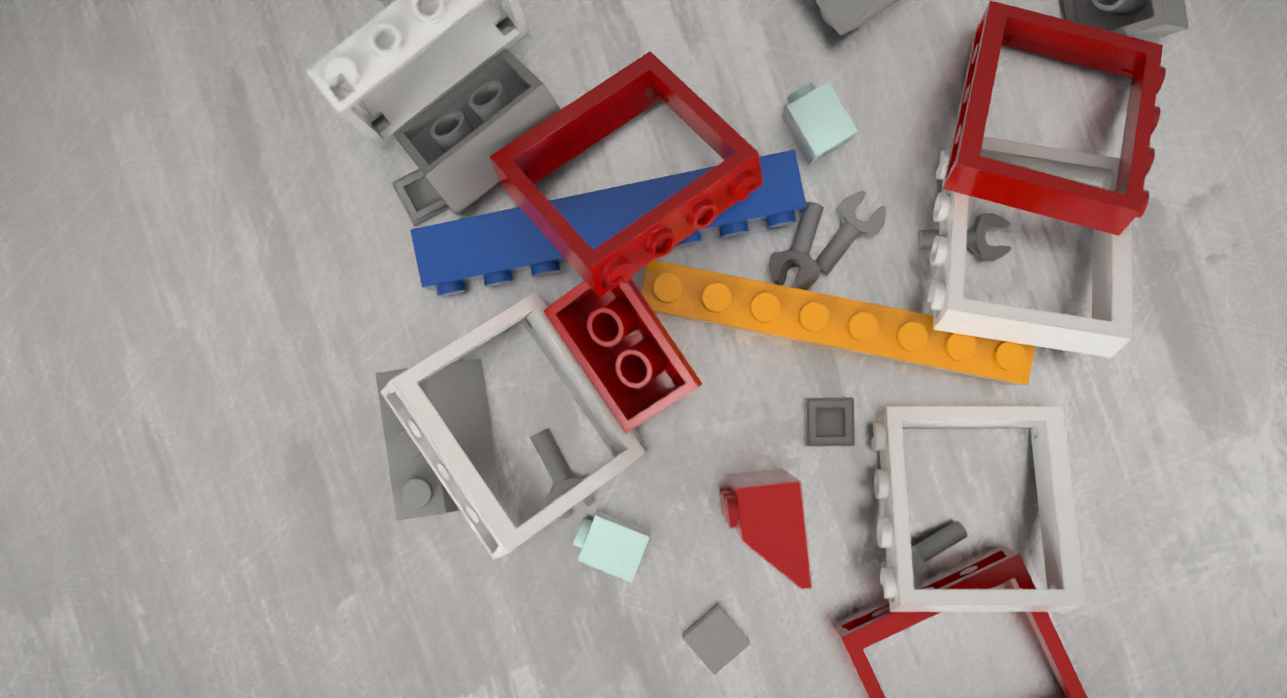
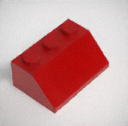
M631 278L625 284L621 282L600 298L585 281H582L543 310L626 433L702 385V382Z
M783 468L726 474L727 486L719 487L721 513L725 518V522H728V528H735L742 542L800 589L812 588L801 481Z

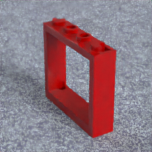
M990 0L974 34L943 189L1119 236L1136 217L1141 218L1149 201V191L1144 190L1145 176L1149 173L1155 157V149L1149 146L1151 134L1158 124L1161 112L1160 107L1155 106L1156 94L1161 89L1166 74V68L1160 66L1163 45ZM1001 45L1131 78L1115 191L980 156Z
M651 51L489 156L504 190L599 298L621 282L625 284L634 273L653 260L666 256L676 244L696 230L709 226L719 214L738 201L748 199V194L763 185L759 152ZM662 100L724 161L592 250L534 184Z
M1005 546L916 589H992L1011 580L1015 589H1036L1020 553ZM888 601L834 627L867 698L886 697L863 649L941 612H890V603ZM1026 612L1065 697L1088 698L1048 612Z

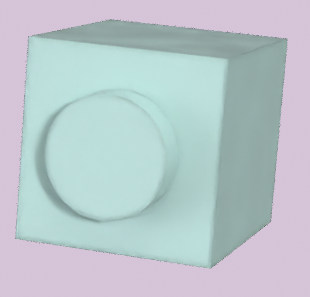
M829 81L818 88H815L812 82L808 83L787 97L790 104L785 107L781 117L809 164L851 141L859 132Z
M597 510L593 521L583 518L573 545L581 548L577 561L632 583L650 539V530Z

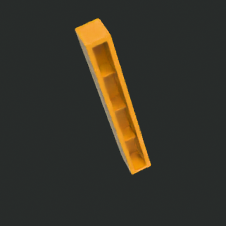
M656 260L647 264L641 292L655 314L1006 384L1028 385L1035 346L933 330L934 316Z

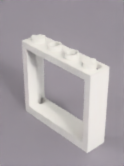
M395 0L305 71L336 111L379 148H382L395 138L393 135L504 49L508 50L526 36L529 30L518 0ZM506 18L507 20L510 19L516 28L504 36L496 25ZM347 80L355 91L351 92L342 83ZM383 114L391 125L383 132L378 133L372 126V122Z
M983 137L980 156L1111 191L1116 189L1120 158ZM951 146L948 151L942 150L940 165L936 171V179L943 180L942 192L938 193L933 210L934 222H940L939 236L934 238L930 254V264L937 266L936 281L933 280L930 285L927 299L928 302H931L930 309H934L933 330L1112 358L1132 340V222L1119 236L1093 229L1092 318L963 298L969 196L943 189Z
M537 291L397 375L380 392L493 560L512 552L646 454V451L640 444L641 439L637 430L634 428L628 433L624 431L543 311L551 304L543 301ZM522 320L614 457L515 528L418 384Z
M1063 406L885 407L878 418V422H873L874 437L871 443L873 451H880L881 469L875 470L874 491L877 499H883L884 518L878 519L877 539L879 547L886 548L887 568L881 569L880 585H883L884 598H889L890 612H1071L1087 605ZM903 429H1030L1047 589H914Z

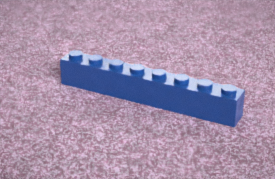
M795 149L760 156L763 185L748 194V199L738 201L719 214L709 226L696 230L674 247L702 242L701 234L717 230L720 231L721 238L749 232L748 224L765 220L767 221L768 228L796 222L795 214L801 213L807 205ZM715 166L549 200V202L594 250ZM520 207L410 229L421 285L428 290L436 289L437 296L466 291L465 283L484 280L485 287L509 283L513 281L512 273L530 269L532 277L553 274L560 271L559 263L567 262Z

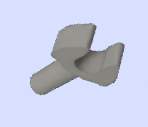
M860 191L846 197L836 208V211L841 216L842 226L815 260L821 268V273L828 276L858 236L867 235L874 237L878 235L884 226L885 206L879 207L868 221H861L856 217L855 209L864 199L865 191Z
M806 202L807 207L802 212L791 248L786 251L772 253L769 269L775 284L783 286L787 278V272L793 266H800L795 282L799 289L807 290L818 280L821 268L811 258L809 253L824 209L822 205L815 202Z
M983 213L976 217L975 224L970 229H967L966 248L975 253L977 262H992L1011 251L1009 246L999 245L994 247L990 246L985 240L987 230H1002L1010 227L1011 223L994 213ZM920 230L918 235L919 248L931 249L934 238L939 236V230Z
M547 429L530 437L553 480L551 492L545 497L547 504L562 495L566 489L573 487L588 476L587 474L579 476L569 472ZM593 493L583 499V502L588 507L592 504ZM568 510L561 516L564 518H568L571 514L570 510Z
M959 521L953 522L915 546H911L913 576L927 568L926 561L967 537L966 529ZM887 557L880 561L882 568H887Z

